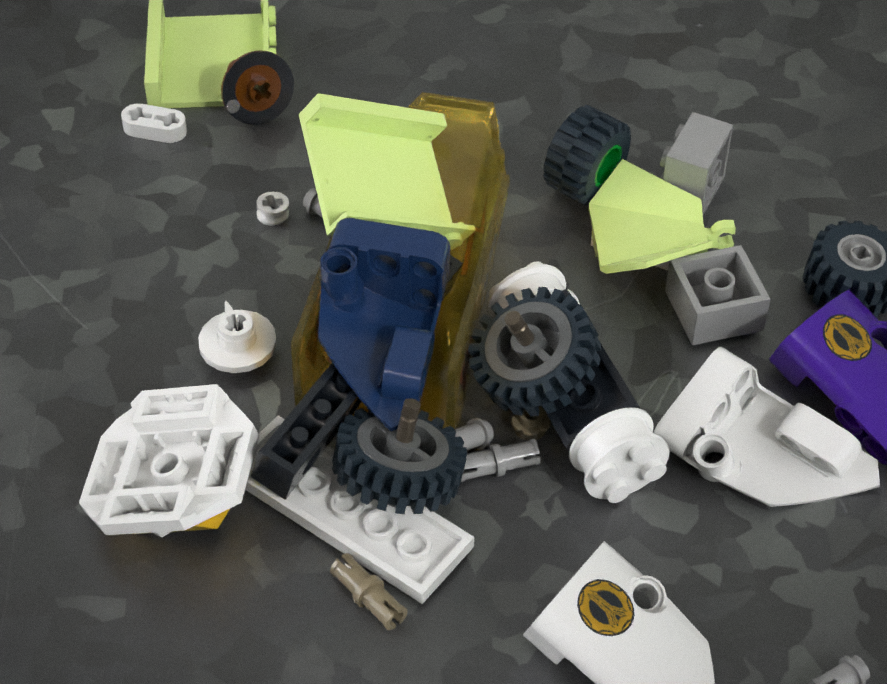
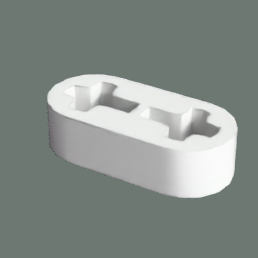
M132 104L125 107L121 113L124 132L132 137L174 143L182 140L187 134L185 116L181 111L146 104Z

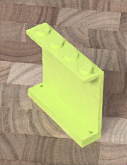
M149 0L144 77L147 105L164 108L224 106L221 97V85L228 65L233 60L252 51L263 50L276 54V47L270 48L277 46L276 26H272L276 25L275 6H269V0H261L262 14L165 17L163 0Z
M318 93L298 114L327 236H333L336 225L340 220L354 218L434 231L445 236L450 243V250L461 246L463 241L476 231L475 225H467L463 222L453 223L431 144L447 127L443 113Z

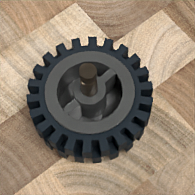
M538 287L537 297H535L530 288L522 289L523 300L520 301L517 300L513 293L505 296L509 306L503 309L498 302L492 305L490 308L496 316L492 319L484 314L479 322L485 331L474 328L471 335L476 342L469 344L468 352L472 356L471 359H468L469 365L474 372L472 374L493 402H496L506 412L510 408L515 415L522 416L525 408L530 416H539L540 405L543 406L548 414L555 412L556 408L553 401L558 398L564 407L572 403V400L567 393L572 389L580 396L586 390L580 380L583 378L592 382L595 373L591 366L599 367L600 357L596 352L601 351V343L597 338L599 335L584 308L570 294L566 297L563 291L554 289L551 295L547 287Z
M415 399L404 400L398 429L390 431L369 409L367 413L363 408L355 410L354 416L351 414L346 416L344 423L341 422L332 459L333 474H338L337 482L340 486L347 485L346 492L352 497L362 492L360 502L369 505L375 499L378 501L377 509L386 511L387 505L395 507V513L405 514L406 506L411 507L413 514H423L424 506L430 512L438 510L439 504L445 507L450 503L451 497L455 498L467 460V449L463 447L464 441L461 436L455 437L456 430L452 426L443 428L444 420L436 417L431 422L428 421L429 413L423 410L419 412L421 404Z

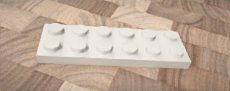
M280 416L273 419L259 433L245 490L344 554L350 553L359 564L419 603L423 604L474 547V536L437 513L430 512L425 506L423 514H413L410 506H406L405 514L395 513V507L387 505L386 511L377 509L378 501L375 499L369 505L360 502L362 492L352 497L346 492L347 485L340 486L337 482L338 474H333L332 459L334 450L330 447L325 449L287 499H283L251 477L260 449L285 420Z

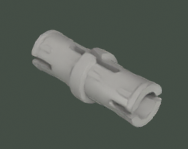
M529 439V441L502 447L498 443L489 445L488 450L467 454L461 482L494 473L496 477L504 476L508 470L539 465L540 457L535 455L540 454L536 440Z

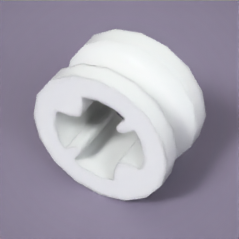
M275 191L260 195L257 199L258 220L270 226L284 223L289 216V199L286 195Z

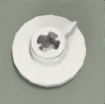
M225 301V312L212 317L202 327L198 337L200 354L206 363L219 371L229 373L249 372L262 366L273 356L277 346L275 328L267 318L253 311L233 310L227 301Z

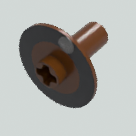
M252 51L233 60L227 67L221 85V97L226 110L236 120L250 125L264 124L275 119L286 109L292 98L294 90L292 71L280 56L269 51Z

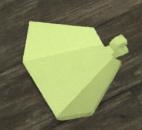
M624 159L620 161L588 205L595 257H598L600 271L606 274L645 269L686 255L708 252V249L711 248L724 249L734 246L732 234H735L736 230L734 220H720L714 223L711 228H704L702 200ZM723 233H729V234H731V235H726V236H724V237H720V235L723 234Z

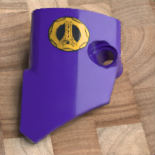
M847 290L824 305L780 343L769 358V361L796 388L806 376L809 377L836 405L835 415L842 426L858 439L861 446L872 457L877 459L879 463L887 465V322L879 321L850 290ZM874 339H877L878 341H880V342L882 343L883 347H881L879 344H877V343L874 341Z

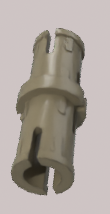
M350 553L341 555V558L346 562L345 565L338 558L334 561L330 568L331 575L336 577L353 594V601L359 607H366L387 630L396 628V624L392 621L393 618L399 624L403 622L408 610L384 589L382 579L377 575H370Z

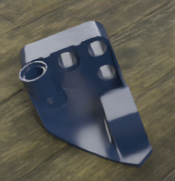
M345 218L337 223L329 249L323 253L320 260L321 294L318 340L337 370L361 401L390 431L398 429L404 400L415 399L419 402L421 401L433 355L434 330L450 273V243L445 236L434 231Z

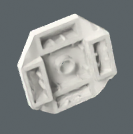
M218 384L141 391L131 402L132 408L117 418L101 436L79 504L105 535L153 533L164 537L170 532L218 529L230 508L242 503L259 438L258 431Z

